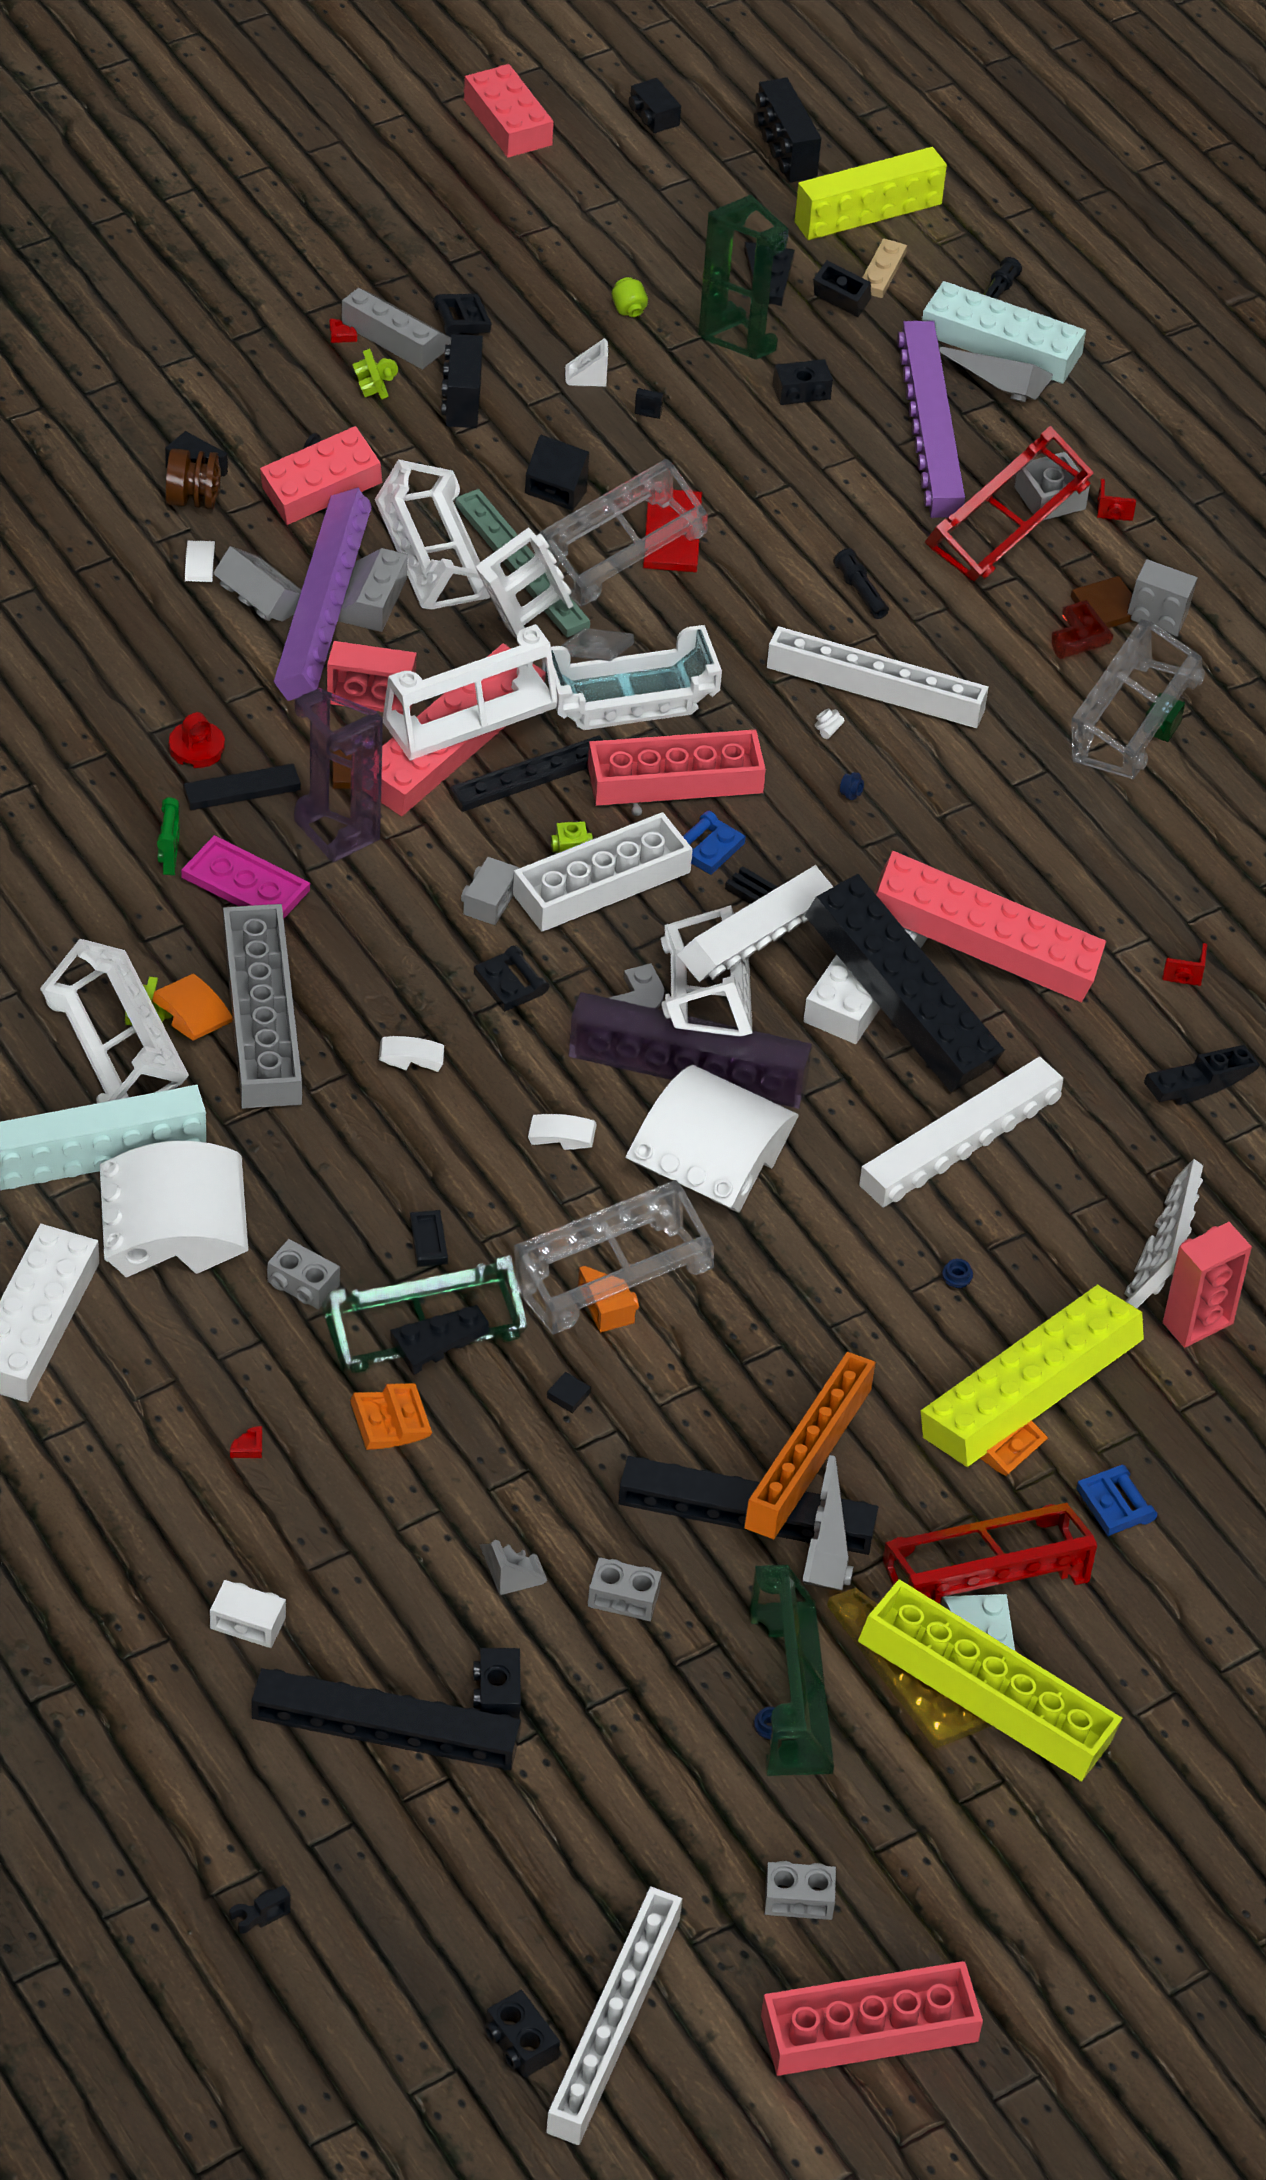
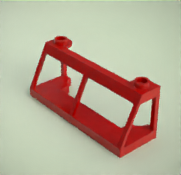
M1051 425L1040 434V438L1031 443L1023 453L961 508L936 526L925 541L935 553L973 582L980 576L986 579L996 569L994 564L1075 491L1080 495L1091 484L1088 480L1094 472ZM1053 439L1081 468L1080 473L1046 448ZM1040 453H1043L1074 476V479L1027 521H1023L992 496ZM985 502H989L1020 527L977 564L950 533ZM945 539L971 567V570H968L937 545Z
M1068 1503L1049 1504L1035 1510L906 1538L897 1537L885 1543L883 1563L893 1586L899 1580L894 1569V1561L897 1560L909 1577L908 1585L940 1604L941 1597L1058 1572L1061 1579H1066L1070 1575L1074 1585L1088 1583L1091 1577L1097 1543L1091 1531ZM1070 1519L1084 1537L1072 1538L1068 1528ZM1035 1520L1039 1527L1058 1525L1065 1541L1006 1554L987 1530ZM976 1532L981 1535L996 1555L920 1573H915L905 1560L907 1556L913 1553L916 1545Z

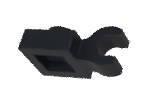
M284 1885L274 1890L268 1889L262 1892L258 1898L254 1899L253 1906L237 1904L231 1907L229 1918L231 1920L237 1917L246 1918L238 1923V1932L240 1934L250 1931L257 1924L262 1928L291 1913V1895Z

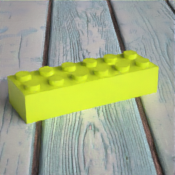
M929 147L798 182L795 224L807 240H812L942 204L947 164L934 147Z

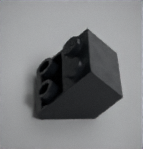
M540 435L526 472L525 494L573 511L587 492L589 451Z

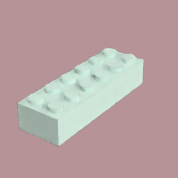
M945 281L942 282L923 310L922 321H934L938 341L972 353L1034 364L1052 373L1051 380L1062 384L1082 355L1086 334L1085 329Z

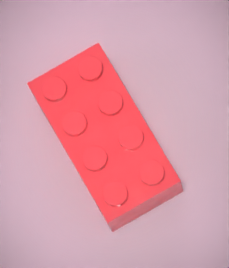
M510 64L465 76L464 101L507 158L552 145L554 121Z
M356 426L260 468L262 488L286 525L327 508L331 495L359 488L363 492L383 483L381 463Z
M1230 1222L1219 1227L1214 1226L1205 1234L1194 1239H1187L1179 1246L1163 1324L1184 1348L1234 1324L1252 1246Z

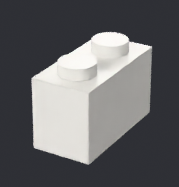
M224 1580L210 1609V1629L272 1648L286 1618V1599L280 1598L274 1593H264L249 1588L243 1583H233Z

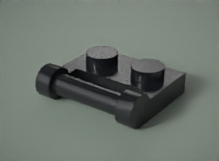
M439 294L433 298V305L440 312L447 336L451 337V334L490 333L492 323L478 294ZM449 307H454L459 320H454Z
M517 945L509 947L501 955L474 966V975L504 1012L544 995L550 987L547 981L539 977L523 958V952ZM514 964L529 982L530 986L524 987L508 966Z

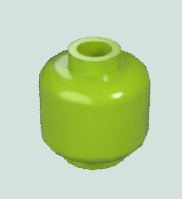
M630 277L620 279L615 283L611 297L617 312L623 316L629 315V317L641 315L648 305V297L642 283Z

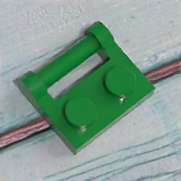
M168 797L162 801L161 807L164 814L161 834L157 839L158 863H163V875H175L180 837L179 801Z

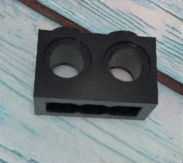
M522 1989L487 2009L484 2029L492 2043L500 2045L504 2051L503 2054L507 2064L511 2069H517L523 2078L559 2059L560 2040ZM511 2020L515 2021L516 2024L509 2025L504 2022ZM526 2046H531L536 2049L533 2051H528L523 2048Z

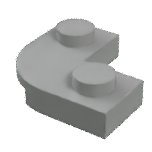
M652 963L624 970V980L631 992L613 996L607 1000V1007L617 1026L653 1017L655 1010L659 1008L664 1000V987Z

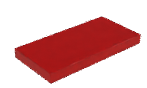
M649 488L643 568L697 572L702 492Z

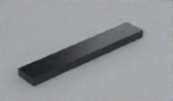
M598 735L450 786L449 794L460 810L464 812L588 769L589 741H602L603 739Z

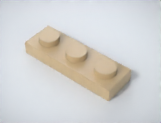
M883 238L862 277L871 282L872 296L883 298L906 255L907 245Z

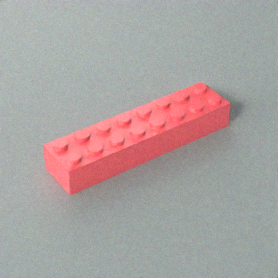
M502 643L487 657L511 648ZM533 664L534 669L545 682L546 672ZM517 667L482 679L484 702L514 692L511 685L512 680L518 677L516 674ZM475 683L444 693L419 714L417 719L421 724H425L477 705ZM505 727L413 760L408 759L392 737L361 764L358 787L402 817Z
M893 850L881 872L874 892L902 927L1081 1003L1094 982L1106 941Z

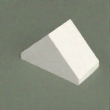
M605 338L566 364V383L568 385L606 387L608 341Z

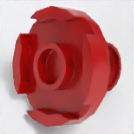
M201 712L188 715L183 723L175 727L169 736L170 755L181 765L185 762L193 764V768L209 767L217 763L221 759V753L225 751L223 732L216 725L209 723Z

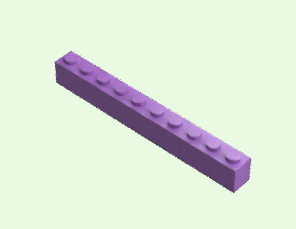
M903 321L902 332H898L897 344L898 348H902L900 352L901 365H905L903 368V380L908 382L906 385V398L911 400L909 402V416L914 417L912 420V434L917 435L915 437V452L920 453L918 455V470H923L921 473V488L926 489L924 491V506L929 507L931 518L949 517L964 505L965 494L934 321Z
M359 488L331 495L274 678L275 685L287 701L315 694L372 507L369 499L363 495Z

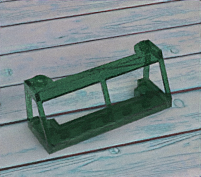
M751 194L708 212L698 334L708 342L757 360L777 351V336L774 333L766 334L773 255L781 253L786 248L789 229ZM757 210L775 227L763 232H757L744 227L749 215ZM734 230L757 239L752 291L729 283ZM729 289L751 298L749 320L746 318L747 312L741 306L737 307L732 301L728 302ZM739 324H743L748 329L746 349L713 337Z
M511 1256L495 1258V1263L486 1266L479 1264L474 1269L358 1292V1289L351 1290L349 1296L345 1294L344 1289L329 1292L322 1304V1309L342 1371L351 1369V1373H360L369 1370V1365L402 1359V1356L395 1347L350 1357L341 1314L411 1300L418 1320L422 1321L426 1319L419 1298L494 1282L499 1284L512 1324L489 1328V1333L469 1344L502 1338L503 1342L521 1338L520 1334H523L528 1326ZM507 1275L513 1295L515 1308L511 1296L509 1294L507 1285L505 1283V1278L507 1277ZM331 1316H334V1320H335V1324H336V1329H335V1326H334V1323H333V1320H332V1317H331Z
M788 1565L755 1566L750 1603L751 1624L761 1622L767 1627L769 1637H784L791 1703L780 1704L772 1712L769 1754L766 1755L767 1776L833 1774L834 1761L815 1601ZM795 1586L807 1602H797ZM760 1589L768 1594H779L780 1602L758 1603ZM779 1739H796V1740H781V1746H780V1748L777 1750Z

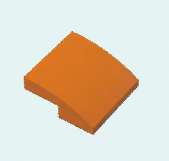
M194 973L154 991L152 1001L173 1015L171 1026L192 1041L231 1023L233 1020L231 1013L219 996Z
M415 1383L386 1384L383 1392L353 1393L350 1399L366 1450L405 1445L430 1437L432 1434Z
M1031 1420L1024 1427L1022 1426L987 1450V1453L980 1459L997 1472L1007 1476L1040 1447L1048 1437Z

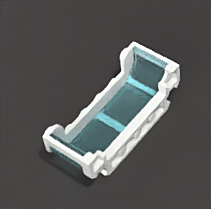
M705 625L683 629L677 636L676 649L570 664V653L566 647H551L558 699L557 714L564 719L567 716L573 719L577 727L582 730L691 715L699 709L697 703L709 694L713 697L720 691L722 670ZM544 657L542 658V670L546 672L548 678L546 659Z

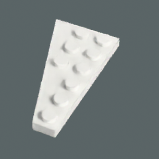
M1195 1159L1175 1177L1164 1202L1167 1207L1157 1218L1154 1225L1158 1228L1156 1237L1151 1235L1148 1238L1134 1270L1137 1275L1126 1288L1124 1294L1129 1298L1125 1302L1135 1308H1138L1151 1294L1157 1295L1165 1285L1166 1279L1173 1275L1179 1246L1187 1240L1191 1233L1190 1223L1196 1213L1194 1205L1199 1198L1197 1192L1203 1181L1201 1178L1203 1165Z

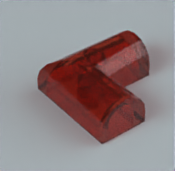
M1085 600L1063 607L1062 616L1071 627L1052 632L1051 642L1056 656L1064 659L1110 644L1113 640V634L1089 602Z

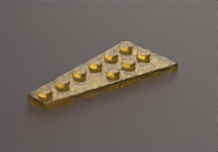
M857 1588L829 1597L827 1607L935 1749L992 1726L858 1642L868 1615L878 1605L876 1602Z

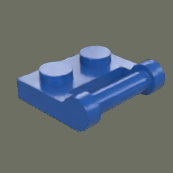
M706 811L700 816V821L683 835V838L690 845L707 829L712 832L692 850L691 864L711 875L745 844L746 836L718 820L712 811Z
M1119 1465L1080 1480L1077 1483V1491L1107 1536L1138 1524H1149L1158 1516L1154 1507L1146 1503L1129 1478L1131 1474L1125 1465ZM1114 1483L1120 1485L1136 1510H1131Z

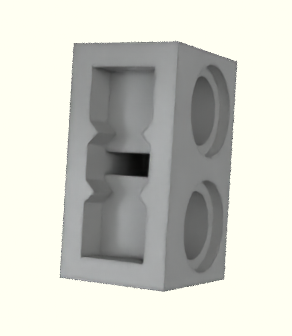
M288 1239L268 1261L267 1277L268 1282L274 1288L283 1290L296 1297L300 1302L309 1304L319 1310L340 1286V1266Z
M599 1557L589 1587L588 1607L651 1622L660 1592L662 1572L655 1571L649 1567H638L622 1563L619 1560H608Z
M788 1861L768 1862L765 1880L764 1915L832 1920L835 1905L836 1867L820 1863L805 1865L792 1864ZM785 1885L789 1888H780L778 1886ZM815 1887H816V1888H820V1889H822V1890H821V1891H816V1890H814V1889H812V1888H815Z

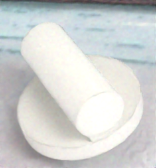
M828 708L816 717L818 721L815 723V727L817 730H820V734L824 739H829L844 723V718L837 709L831 711Z

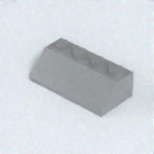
M357 288L342 300V324L350 328L352 326L361 336L422 370L445 352V344L451 345V337L361 288Z

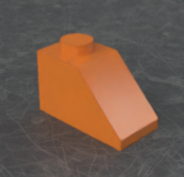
M587 1266L579 1267L578 1288L599 1332L634 1324L635 1312L639 1309V1303L635 1292H630L626 1282Z

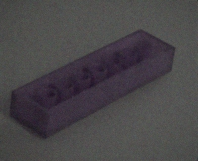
M580 992L571 1017L569 1057L673 1080L685 1068L694 1065L775 1104L799 1109L808 1081L812 1044L752 1031V1034L740 1037L679 1029L674 1027L671 1018L666 1019L663 1010ZM688 1016L689 1024L739 1030L738 1027Z

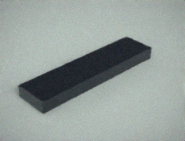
M294 763L183 784V791L190 810L301 790V782Z

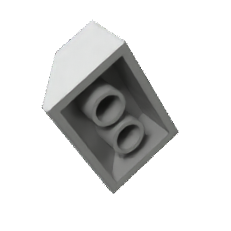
M230 546L213 572L221 580L219 584L230 592L236 591L241 602L250 607L252 605L257 608L256 613L267 621L273 618L283 622L294 615L302 590L259 556Z
M381 548L356 561L338 622L382 632L406 582L408 554Z

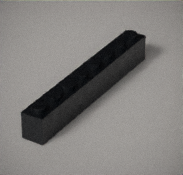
M628 1456L620 1483L618 1505L747 1530L744 1527L748 1500L760 1482L747 1480L739 1476L717 1474L709 1470L692 1469L674 1463L668 1464L653 1461L645 1457ZM805 1491L777 1534V1537L810 1543L811 1538H814L815 1518L821 1503V1494ZM841 1498L848 1551L869 1555L879 1506L864 1501H852Z
M261 1668L252 1697V1719L510 1771L512 1770L520 1739L521 1719H516L506 1714L496 1715L481 1712L475 1708L451 1706L441 1701L431 1702L416 1699L410 1695L400 1696L385 1693L375 1688L365 1689L351 1686L345 1682L335 1683L320 1680L314 1676L290 1674L279 1669L269 1670Z

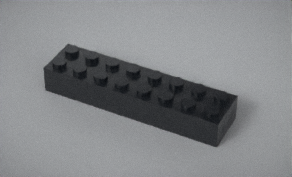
M859 874L816 896L804 916L950 1092L955 1091L993 1068L1005 1049Z

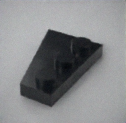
M745 242L744 251L748 258V268L752 275L756 302L782 306L795 249Z
M478 1305L391 1329L390 1335L391 1341L412 1374L415 1375L422 1371V1365L431 1360L436 1363L443 1359L446 1351L452 1348L461 1349L489 1333V1322Z

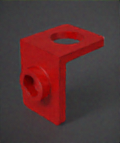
M1101 479L1098 493L1097 518L1132 521L1136 499L1105 496V479Z
M1207 943L1202 945L1199 962L1167 958L1162 979L1164 981L1201 986L1205 969Z

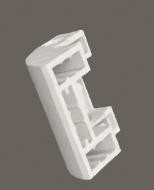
M691 1065L681 1071L661 1093L640 1127L625 1158L740 1213L763 1165L771 1169L773 1168L799 1115L697 1066Z
M168 1141L132 1149L100 1164L104 1260L109 1261L126 1278L174 1256H177L193 1272L198 1274L248 1251L242 1156L237 1151L206 1142Z

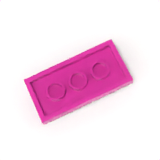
M215 835L181 870V878L237 906L282 904L283 919L310 891V882Z

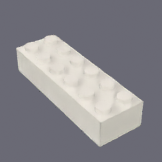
M661 812L514 870L513 895L540 931L543 932L690 873L693 849L667 816Z
M904 928L921 948L928 937ZM836 955L806 998L804 1022L857 1044L881 1007L838 955Z
M40 1223L0 1299V1395L29 1402L99 1265L98 1240Z

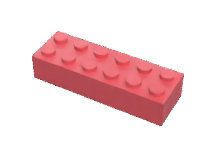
M756 729L589 741L588 770L596 806L761 794L764 791L766 769Z
M965 1961L764 1994L761 2018L777 2076L979 2042L983 2023Z

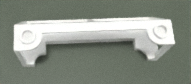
M398 459L376 496L375 502L397 552L408 554L407 575L421 608L431 610L489 599L490 595L475 568L480 563V560L453 502L460 492V485L454 472ZM411 470L439 475L431 490L407 494ZM432 497L451 542L424 547L404 501ZM453 548L458 555L462 567L454 566L452 560L443 558L441 561L433 559L430 561L427 553ZM452 574L467 576L475 595L436 602Z
M536 624L518 632L517 642L519 646L424 680L412 671H401L388 676L382 722L409 760L557 707L558 699L551 645ZM544 657L546 659L549 688L533 667V661ZM517 667L516 674L518 677L512 680L511 685L514 692L484 702L482 679ZM475 683L477 705L425 724H421L415 715H410L409 707L412 704ZM394 694L402 704L404 715L397 712L396 709L392 711Z
M731 905L665 925V936L661 937V942L665 953L671 954V996L669 993L665 994L662 1008L666 1019L671 1018L675 1028L740 1037L753 1033L749 957L745 960L741 959L730 969L731 976L724 978L723 983L704 988L687 985V967L677 955L685 947L678 929L717 917H721L723 921L734 914ZM708 995L726 996L739 1030L689 1024L687 1002Z
M79 939L40 989L47 1005L52 1010L66 1013L105 1093L97 1096V1103L129 1098L127 1091L141 1074L172 1081L156 1092L175 1089L181 1085L189 1074L126 951ZM77 955L90 963L95 971L73 985L69 986L56 982ZM103 973H107L133 1025L105 1044H102L77 994L78 989ZM136 1032L144 1047L132 1061L134 1070L122 1083L107 1054V1050Z

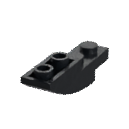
M1245 1045L1199 1054L1193 1064L1148 1073L1144 1083L1159 1102L1174 1099L1178 1105H1183L1217 1093L1237 1083L1256 1071L1260 1064Z

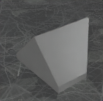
M494 1540L490 1544H480L499 1595L542 1585L548 1581L536 1554L526 1557L525 1550L516 1553L509 1544L502 1548L498 1540Z

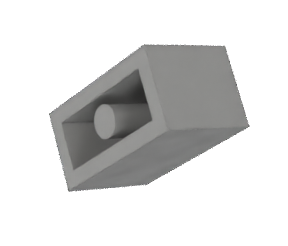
M487 857L482 867L478 866L476 868L471 885H466L462 892L461 901L464 902L463 914L496 925L513 897L514 870L519 869V867Z

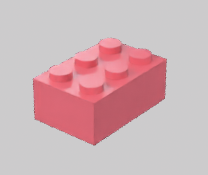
M333 641L327 664V704L383 712L388 676L401 671L416 673L417 653ZM394 694L392 711L396 709L397 712L404 715L402 704Z

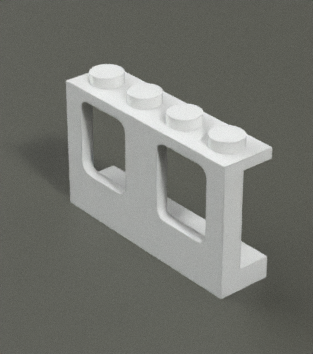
M529 527L475 566L502 621L516 639L518 632L524 629L526 623L559 599L568 608L573 606L569 597L572 592L562 580L564 575L555 565L557 561L547 549L549 548L547 541L540 533L535 535ZM530 542L535 556L512 574L505 576L500 563ZM545 573L550 582L549 588L521 607L516 598V593Z

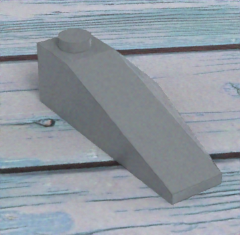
M940 347L939 349L940 353L1002 391L1011 394L1010 399L1019 402H1026V398L1036 400L1053 376L1052 373L1034 364L946 347Z
M829 1455L821 1490V1503L815 1518L814 1538H811L803 1582L808 1585L843 1591L844 1585L850 1586L854 1567L848 1566L849 1556L836 1456Z

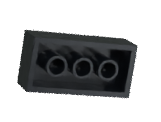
M788 77L759 82V91L755 95L757 112L754 113V124L762 132L763 141L768 143L772 157L776 158L779 163L780 172L785 174L789 183L817 178L821 136Z

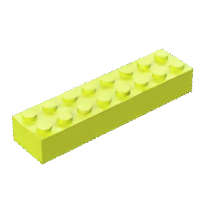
M1097 1284L921 1410L923 1438L964 1466L969 1467L984 1456L987 1450L1022 1426L1024 1427L1025 1424L1038 1417L1144 1340L1142 1311Z
M900 1579L868 1615L858 1642L1080 1781L1084 1780L1111 1744L1123 1719Z

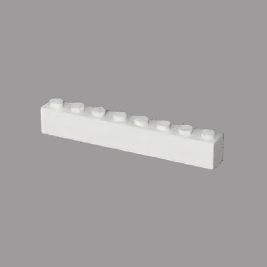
M779 626L769 643L767 668L973 728L978 727L985 711L989 688L985 685Z
M815 865L695 937L677 955L699 982L708 976L713 980L724 972L726 968L728 970L731 969L741 959H747L756 950L760 951L772 940L776 941L787 931L791 932L802 922H807L808 919L804 915L816 896L833 886Z
M1039 1056L863 1165L859 1186L883 1208L892 1202H898L909 1191L922 1187L933 1176L946 1172L957 1161L967 1159L973 1151L981 1146L989 1145L994 1138L1002 1133L1010 1132L1018 1123L1026 1118L1034 1117L1045 1106L1056 1103L1062 1094L1064 1078Z
M650 1886L549 2109L547 2134L580 2145L680 1921L681 1897Z

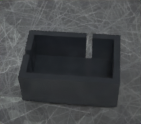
M451 334V345L445 344V360L449 362H444L442 395L447 400H442L441 415L446 416V427L478 428L483 336Z

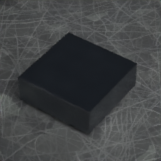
M638 388L634 414L660 419L664 393Z
M565 1372L547 1391V1399L573 1413L590 1395L591 1386Z

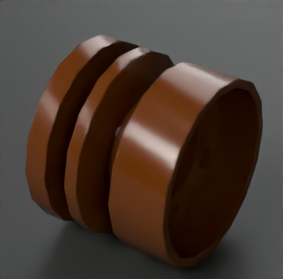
M171 449L166 476L167 505L186 506L189 495H193L195 507L200 508L203 496H205L206 508L214 509L221 483L218 453L210 452L208 464H205V452L199 451L196 463H192L190 450Z

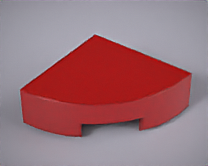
M329 319L331 343L357 342L355 328L342 324L341 320Z
M262 1426L249 1428L246 1433L234 1439L230 1447V1458H262Z

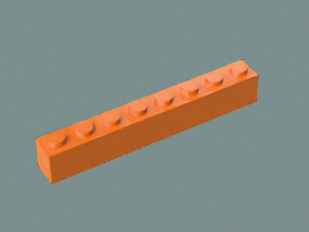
M846 1352L749 1498L744 1529L775 1539L870 1393L875 1361Z

